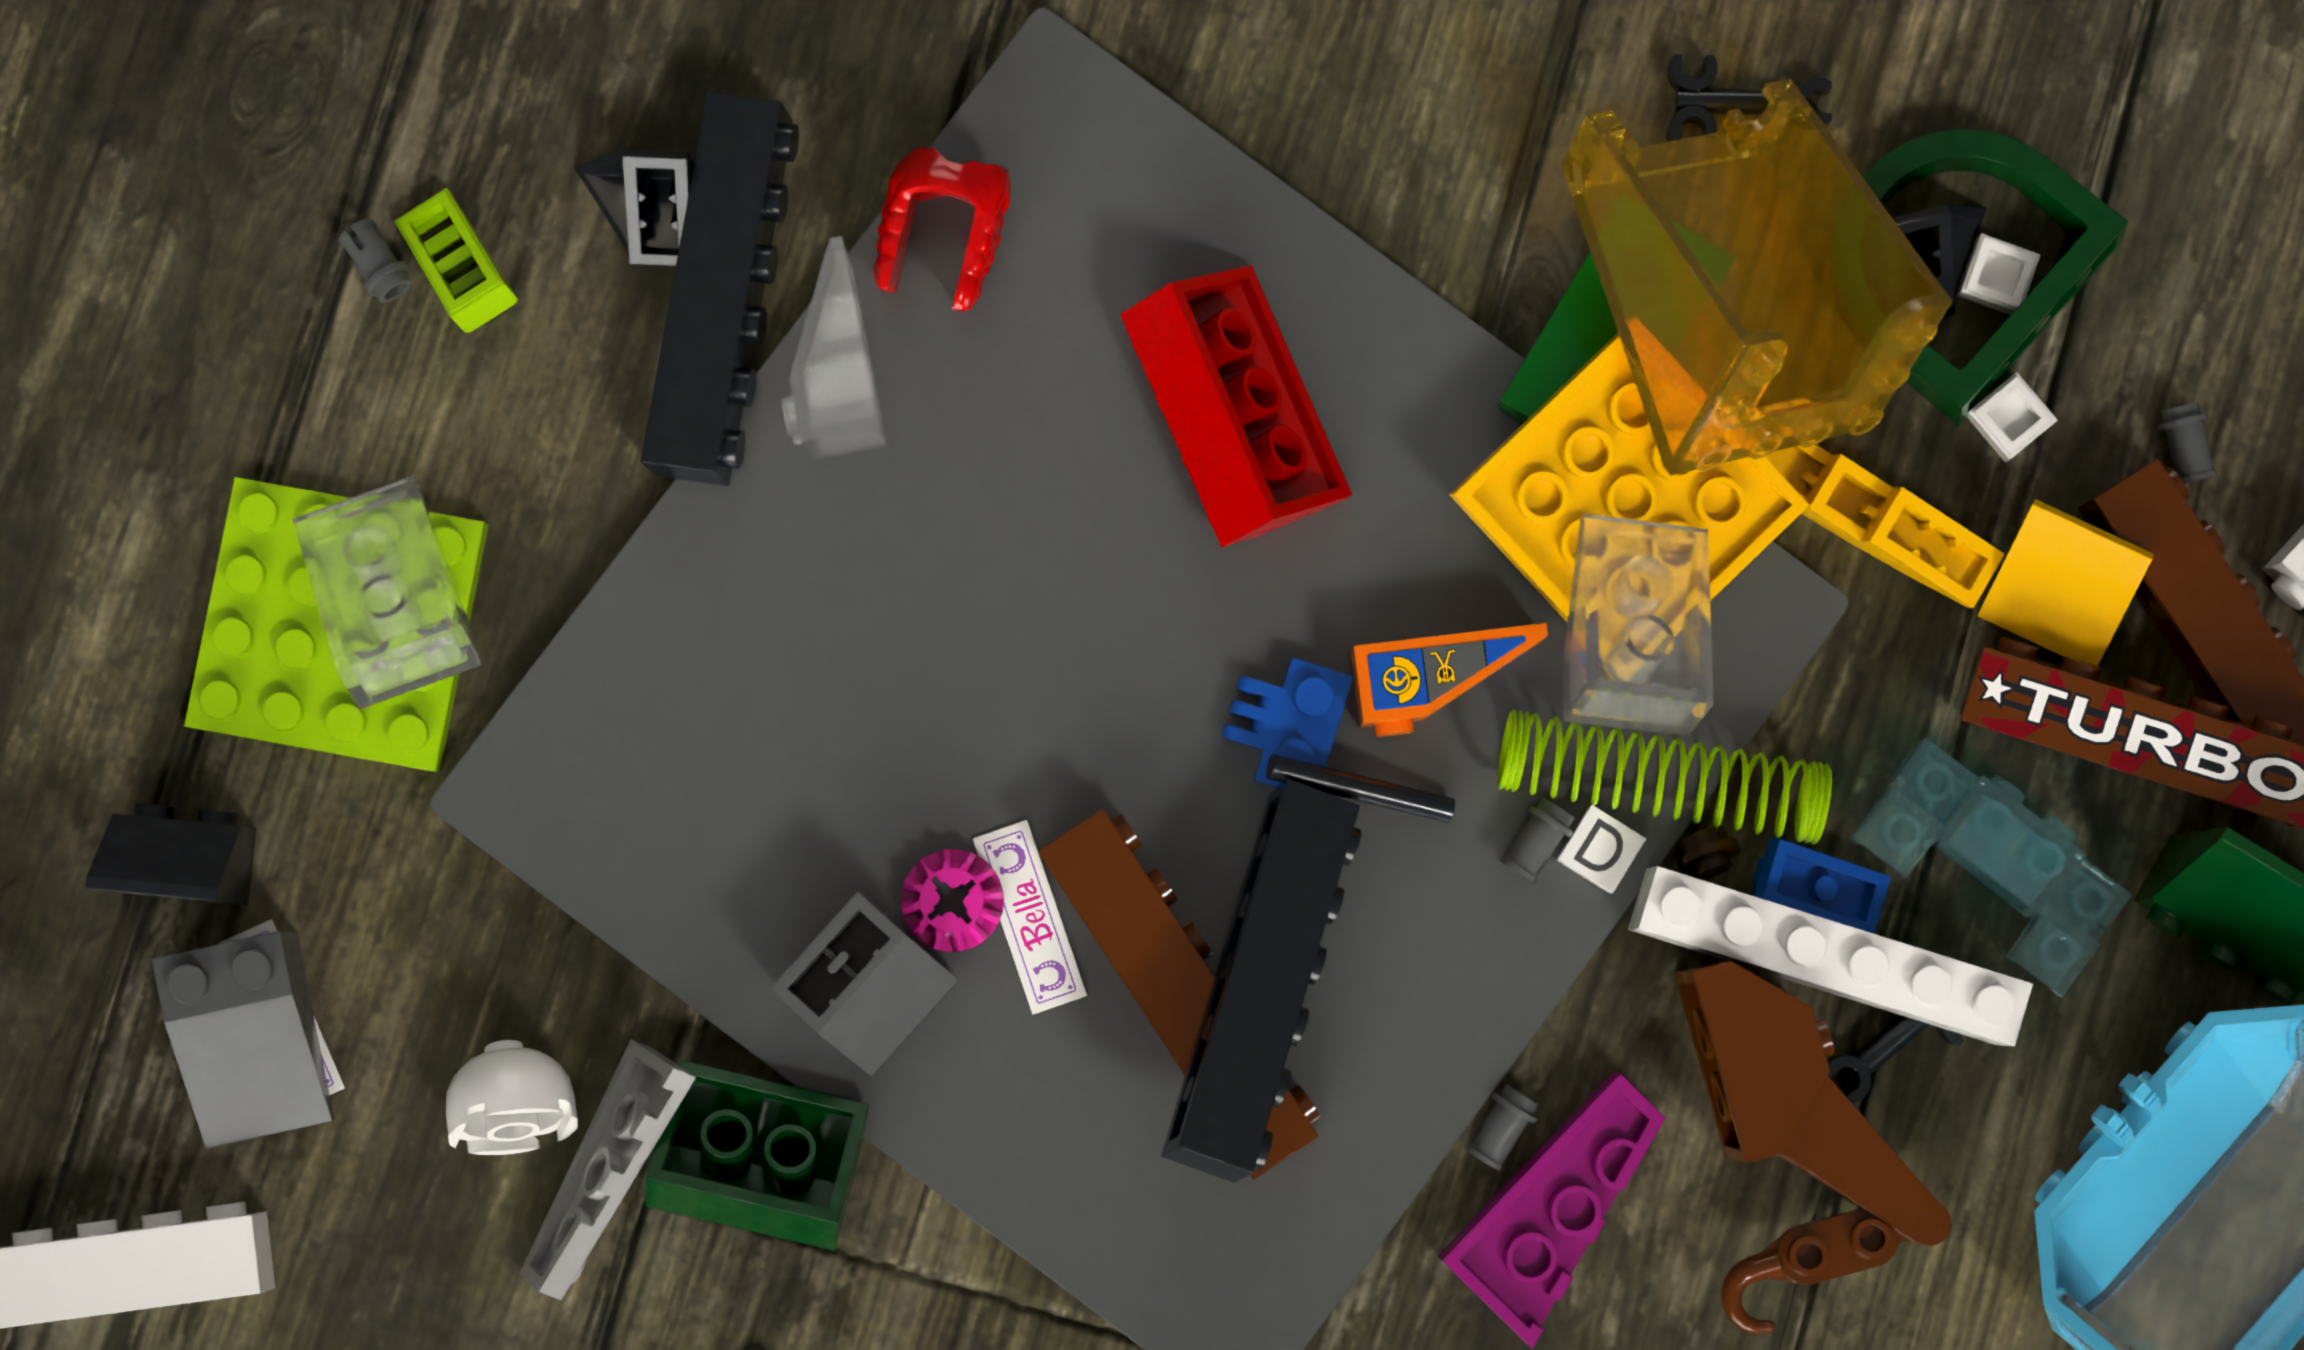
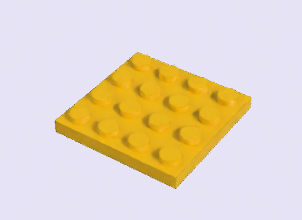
M1640 317L1632 318L1449 494L1620 681L1625 682L1640 670L1809 506L1805 499Z

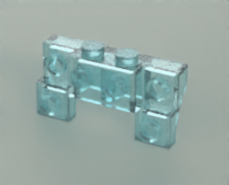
M1929 739L1919 740L1897 768L1883 794L1851 840L1857 845H1863L1895 870L1894 873L1901 878L1909 876L1932 845L2022 915L2032 917L2005 958L2012 963H2017L2050 988L2049 991L2056 997H2063L2101 945L2097 941L2132 894L2085 859L2087 854L2073 844L2077 835L2072 829L2048 814H2045L2041 819L2023 806L2022 802L2026 797L2013 784L1997 775H1994L1991 780L1985 776L1977 777Z

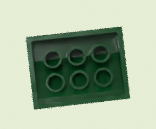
M2229 827L2171 835L2133 901L2149 910L2146 920L2172 936L2180 938L2184 931L2204 943L2205 945L2201 953L2214 963L2228 970L2236 971L2240 965L2260 978L2256 984L2257 988L2270 997L2287 1005H2291L2294 999L2304 1004V873Z

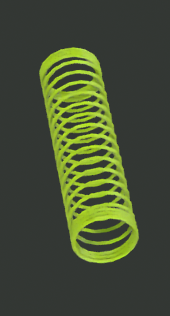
M1513 709L1509 713L1498 765L1497 787L1499 790L1504 788L1506 791L1511 789L1514 792L1519 788L1527 756L1530 729L1535 720V753L1529 790L1531 795L1536 793L1544 752L1552 728L1556 723L1555 764L1550 797L1552 799L1557 796L1565 753L1573 730L1576 727V765L1570 796L1572 803L1577 800L1584 761L1592 737L1597 730V764L1591 796L1592 806L1598 803L1605 762L1612 741L1617 734L1618 764L1611 801L1613 810L1619 805L1626 763L1633 743L1638 737L1639 763L1631 809L1633 813L1639 810L1645 771L1651 752L1658 740L1659 776L1652 807L1654 817L1660 812L1666 772L1675 747L1679 744L1680 775L1672 813L1675 821L1680 818L1686 776L1693 756L1699 747L1701 775L1693 812V822L1695 824L1701 820L1706 781L1714 758L1718 751H1720L1721 783L1714 810L1713 825L1715 828L1721 825L1726 801L1727 782L1735 760L1740 754L1742 784L1735 810L1734 829L1738 831L1742 827L1746 810L1748 783L1756 762L1761 758L1763 786L1755 815L1754 832L1756 835L1763 830L1771 778L1779 762H1782L1783 790L1775 821L1774 832L1776 838L1781 837L1785 829L1790 786L1800 765L1803 767L1804 775L1796 805L1795 839L1797 842L1804 841L1805 844L1810 842L1813 845L1822 836L1828 816L1832 791V770L1828 763L1823 765L1822 762L1816 763L1812 761L1807 765L1804 759H1799L1789 771L1788 762L1783 755L1776 757L1769 767L1764 753L1758 752L1748 765L1747 756L1742 748L1735 750L1729 761H1727V753L1721 744L1713 748L1707 759L1706 749L1701 741L1694 743L1686 756V747L1681 737L1673 740L1666 752L1665 742L1660 734L1652 737L1645 751L1644 737L1640 730L1632 733L1625 746L1624 735L1619 726L1611 730L1604 745L1603 730L1599 723L1591 726L1583 743V728L1579 720L1577 719L1570 723L1563 738L1562 723L1558 716L1550 719L1542 737V723L1537 712L1531 715L1529 711L1524 713L1522 709L1518 712L1516 709Z

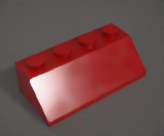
M1252 265L1170 282L1120 314L1131 338L1132 346L1138 354L1155 393L1158 406L1165 416L1181 453L1182 461L1188 469L1205 508L1208 521L1213 527L1221 547L1262 536L1353 496Z

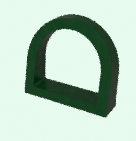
M1972 129L1935 132L1915 138L1890 151L1878 160L1856 185L1847 201L1838 230L1836 248L1838 288L1846 313L1865 344L1887 366L1959 427L1967 418L1968 412L1984 399L2122 243L2128 220L2106 205L2046 156L2021 141L1989 131ZM1949 171L1981 173L2009 184L2031 200L2076 240L2074 245L1962 369L1953 366L1888 311L1872 285L1866 262V244L1870 230L1886 203L1897 192L1912 182L1928 175Z

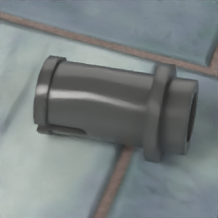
M363 219L350 226L357 235L355 237H352L347 230L341 233L338 242L345 248L367 281L364 285V290L369 296H376L381 303H387L399 298L412 286V280L409 277L411 272L410 266L406 261L397 260L372 219Z
M2198 402L2160 411L2162 424L2157 425L2158 432L2165 431L2174 470L2186 484L2217 476L2203 421L2209 419L2208 413L2201 414Z
M1542 798L1537 807L1529 806L1527 811L1532 815L1505 857L1503 856L1500 860L1503 865L1533 884L1538 880V875L1564 835L1568 838H1571L1573 835V831L1569 828L1575 818L1545 798Z
M1508 1084L1504 1086L1500 1094L1495 1091L1493 1092L1491 1098L1495 1100V1103L1471 1143H1468L1465 1148L1467 1152L1498 1171L1502 1170L1503 1163L1528 1122L1535 1124L1538 1120L1533 1114L1539 1103Z

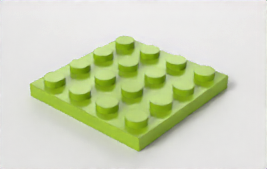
M235 477L184 726L192 729L440 773L489 525L484 521Z

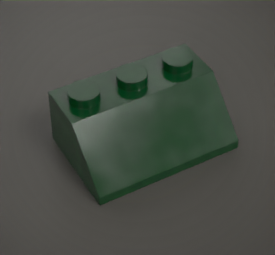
M680 1060L679 1066L694 1075L696 1079L654 1147L645 1178L646 1207L835 1251L853 1185L869 1104Z

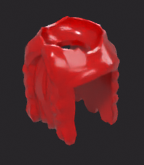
M915 147L896 165L889 178L886 202L882 207V221L878 227L880 237L876 243L878 257L872 266L873 276L878 289L890 293L897 291L918 202L950 195L966 201L975 207L974 219L952 307L953 310L959 312L970 310L981 295L984 276L990 272V265L994 262V253L1001 241L1000 231L1004 225L1003 216L1010 207L1011 180L1009 170L999 164H985L975 160L963 164L947 161L934 147Z

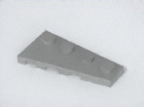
M630 1040L519 1273L538 1292L562 1300L570 1285L580 1277L588 1255L696 1079L694 1075L655 1049L635 1040Z

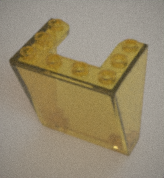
M1791 79L1765 84L1761 93L1769 104L1763 114L1753 121L1746 119L1740 109L1729 110L1717 133L1639 147L1613 111L1586 115L1561 165L1663 466L1669 475L1696 469L1702 472L1709 471L1722 463L1747 457L1760 459L1777 450L1798 445L1805 448L1811 447L1824 439L1850 433L1853 436H1858L1872 430L1882 420L1884 416L1883 410L1897 388L1903 385L1909 378L1910 368L1923 347L1937 334V325L1953 302Z

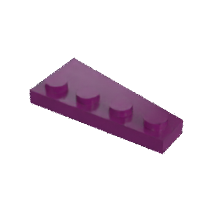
M1614 1070L1437 1255L1531 1349H1533L1544 1329L1541 1326L1555 1301L1562 1299L1573 1279L1571 1273L1589 1242L1594 1243L1606 1222L1603 1220L1619 1190H1624L1664 1122L1665 1117L1621 1073Z

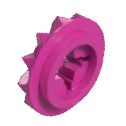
M943 849L920 859L903 882L901 911L905 922L916 938L933 949L945 952H960L974 948L994 932L1001 919L1004 907V894L1000 879L994 869L984 859L972 852L959 849ZM936 877L943 884L947 883L953 889L960 887L962 884L966 886L972 880L976 883V885L968 890L970 894L963 900L964 906L968 909L966 913L972 920L970 923L967 924L962 917L958 918L951 911L943 916L937 915L933 920L929 918V915L936 910L935 906L941 901V897L936 891L938 887L933 882Z

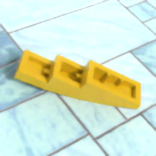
M1781 421L1771 424L1758 446V449L1809 504L1801 513L1803 516L1910 578L1967 608H1974L2005 555L2003 552L1904 487H1891L1846 456L1830 454Z

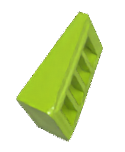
M447 187L394 220L449 316L465 333L476 330L517 303L518 298ZM447 218H451L454 224L423 242L420 237L422 234ZM462 239L464 240V245L439 261H435V256ZM474 262H477L479 265L450 284L448 282V278Z

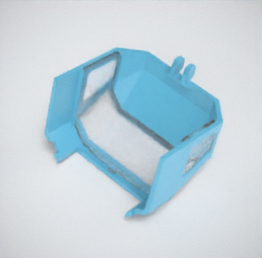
M2304 1005L2208 1012L2197 1026L2187 1022L2175 1033L2164 1051L2170 1057L2154 1075L2148 1071H2144L2138 1077L2130 1073L2127 1074L2119 1083V1090L2124 1094L2121 1101L2127 1106L2119 1114L2114 1109L2107 1108L2101 1104L2091 1115L2095 1126L2079 1145L2078 1151L2083 1156L2067 1174L2061 1169L2055 1171L2045 1181L2035 1196V1200L2040 1203L2034 1213L2043 1305L2052 1330L2075 1350H2291L2304 1335Z

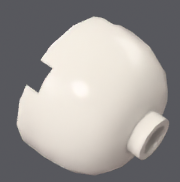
M501 1040L488 1044L484 1048V1053L470 1059L453 1076L447 1090L446 1120L449 1145L456 1148L459 1139L466 1140L468 1153L477 1155H506L528 1152L540 1148V1141L535 1136L549 1134L557 1130L559 1142L569 1137L578 1128L575 1095L567 1073L550 1056L539 1050L523 1048V1043L517 1040Z

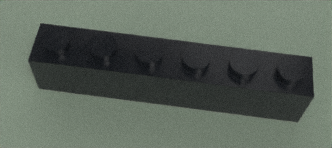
M707 93L641 457V463L658 477L729 486L732 468L739 469L743 462L746 439L744 431L739 430L743 406L750 407L752 405L756 391V371L750 368L754 345H761L763 343L767 328V311L765 307H761L765 283H773L778 265L777 247L772 246L776 222H784L788 209L787 185H782L786 162L795 161L799 146L798 125L793 124L794 121L780 101Z
M1291 779L1286 780L1270 793L1161 1157L1233 1183L1253 1174L1254 1169L1260 1170L1265 1164L1273 1141V1133L1266 1130L1272 1107L1278 1108L1281 1105L1290 1084L1291 1071L1284 1068L1290 1045L1296 1046L1299 1043L1308 1022L1309 1009L1302 1007L1308 984L1314 985L1326 960L1327 950L1320 946L1325 925H1331L1334 922L1342 905L1344 889L1337 886L1343 864L1349 865L1360 843L1361 829L1354 827L1360 805Z

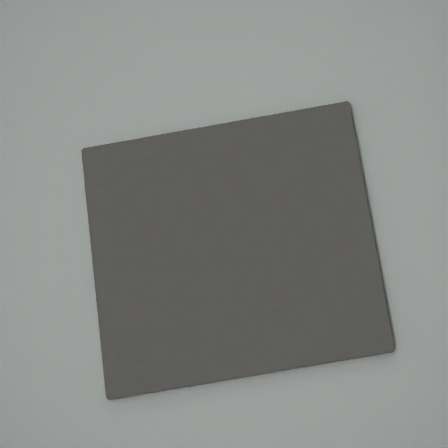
M1038 8L1032 12L929 147H934L947 161L963 164L975 160L985 164H999L1009 170L1011 180L1010 207L1003 216L1004 225L1000 231L1001 241L994 253V262L990 265V272L984 276L981 295L970 310L963 312L952 309L974 219L975 207L966 201L950 195L918 202L898 288L895 293L878 289L873 276L872 266L878 257L876 243L880 238L878 227L882 221L881 210L756 373L754 400L750 407L743 406L739 430L745 433V454L741 467L739 469L732 468L730 485L725 486L680 479L673 481L430 800V807L446 823L797 1088L869 1104L863 1138L1144 1350H1304L1640 891L1646 868L1660 865L1693 820L1694 805L1701 775L1700 748L1698 747L1691 761L1686 776L1680 818L1675 821L1672 813L1680 775L1679 744L1675 747L1666 772L1660 812L1654 817L1652 807L1659 776V742L1657 740L1647 764L1639 810L1633 813L1631 809L1639 763L1638 737L1635 739L1623 774L1619 805L1613 810L1611 801L1618 764V737L1616 734L1605 762L1599 799L1595 807L1646 838V841L1612 894L1556 860L1569 839L1565 835L1538 875L1536 883H1531L1503 865L1500 860L1503 856L1505 857L1532 815L1527 811L1529 806L1537 807L1542 798L1559 806L1575 818L1569 828L1571 831H1574L1588 806L1591 805L1597 764V730L1592 737L1580 778L1578 797L1575 802L1572 803L1570 796L1576 765V727L1573 730L1565 753L1557 796L1554 799L1550 797L1556 752V723L1552 728L1544 752L1536 793L1531 795L1529 792L1535 753V720L1530 729L1527 756L1519 788L1514 792L1511 789L1506 791L1504 788L1499 790L1497 787L1498 765L1509 713L1513 709H1516L1517 712L1522 709L1524 713L1529 711L1531 715L1537 712L1541 718L1542 737L1550 719L1558 716L1562 723L1563 738L1570 723L1578 719L1583 728V743L1591 726L1599 723L1603 730L1604 745L1611 730L1619 726L1624 735L1625 746L1632 733L1640 730L1644 737L1645 751L1652 737L1660 734L1665 742L1666 752L1672 741L1681 737L1686 747V756L1693 744L1701 741L1706 749L1707 759L1713 748L1721 744L1727 753V761H1729L1735 750L1739 748L1744 750L1774 710L1848 608V599L1843 592L1772 541L1627 682L1620 681L1449 495L1523 424L1520 420L1498 408L1497 405L1525 359L1057 14L1047 8ZM1252 265L1353 496L1262 536L1221 547L1215 531L1208 521L1205 508L1188 469L1182 461L1181 453L1165 416L1158 406L1155 393L1138 354L1132 346L1131 338L1120 314L1170 282ZM1547 623L1548 636L1541 643L1435 714L1430 715L1423 721L1413 722V733L1376 737L1375 726L1359 728L1354 680H1352L1326 767L1455 799V810L1451 821L1445 823L1339 797L1360 805L1354 827L1361 829V839L1349 865L1343 864L1337 886L1344 889L1342 905L1334 922L1331 925H1325L1320 946L1327 950L1326 960L1314 985L1308 984L1302 1007L1309 1009L1308 1022L1299 1043L1296 1046L1290 1045L1284 1066L1285 1069L1291 1071L1288 1090L1291 1091L1300 1085L1321 1116V1118L1311 1124L1319 1137L1255 1180L1249 1175L1233 1183L1161 1157L1185 1075L1041 856L1040 859L1087 993V996L1032 1015L1001 921H999L994 932L985 941L974 948L960 952H945L927 946L911 933L901 911L903 882L920 859L943 849L965 850L978 855L972 838L1024 820L1028 821L1036 848L1039 851L1087 818L1104 809L1110 820L1120 814L1123 815L1142 844V847L1134 851L1133 855L1146 874L1157 868L1178 899L1168 908L1182 928L1193 922L1209 945L1213 955L1204 960L1215 978L1269 795L1277 789L1254 781L1262 750L1221 737L1224 724L1237 725L1245 730H1250L1252 720L1228 713L1232 700L1257 706L1260 696L1249 695L1236 688L1239 676L1250 677L1283 688L1292 657L1353 676L1350 652L1353 646ZM1720 751L1716 754L1708 774L1704 804L1721 782ZM936 877L933 882L938 887L936 891L939 893L941 901L935 906L936 910L929 915V918L933 920L937 915L943 916L951 911L958 918L962 917L967 924L970 923L972 920L966 913L968 909L964 906L963 900L970 894L968 890L976 885V883L972 880L966 886L962 884L960 887L953 889L947 883L943 884ZM857 891L867 896L959 979L873 1076L866 1073L816 1033L769 990Z

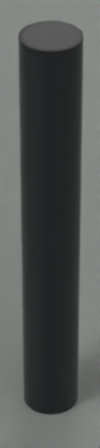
M1277 754L1270 756L1266 768V778L1284 783L1286 780L1291 779L1331 795L1445 823L1451 821L1455 810V799Z

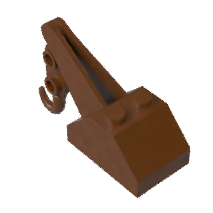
M1732 961L1708 962L1674 972L1725 1158L1747 1164L1778 1155L1859 1208L1791 1227L1760 1253L1748 1256L1736 1263L1725 1276L1721 1290L1723 1309L1733 1324L1742 1331L1753 1334L1771 1333L1775 1329L1773 1321L1755 1319L1744 1310L1742 1294L1744 1289L1751 1283L1770 1279L1806 1285L1815 1284L1881 1266L1894 1256L1898 1245L1903 1241L1909 1240L1923 1246H1934L1946 1239L1951 1229V1218L1947 1209L1937 1201L1828 1077L1830 1068L1826 1057L1834 1055V1044L1824 1017L1815 1019L1811 1006Z

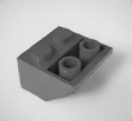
M857 891L769 990L816 1033L866 1073L873 1076L959 979L867 896Z

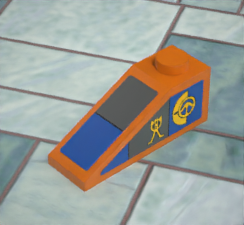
M1547 623L1353 646L1350 657L1354 676L1359 728L1375 726L1376 737L1413 733V722L1423 721L1430 715L1435 714L1541 643L1548 636Z

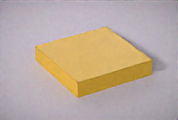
M2035 499L1977 616L2063 657L2069 656L2098 665L2141 583L2154 553Z

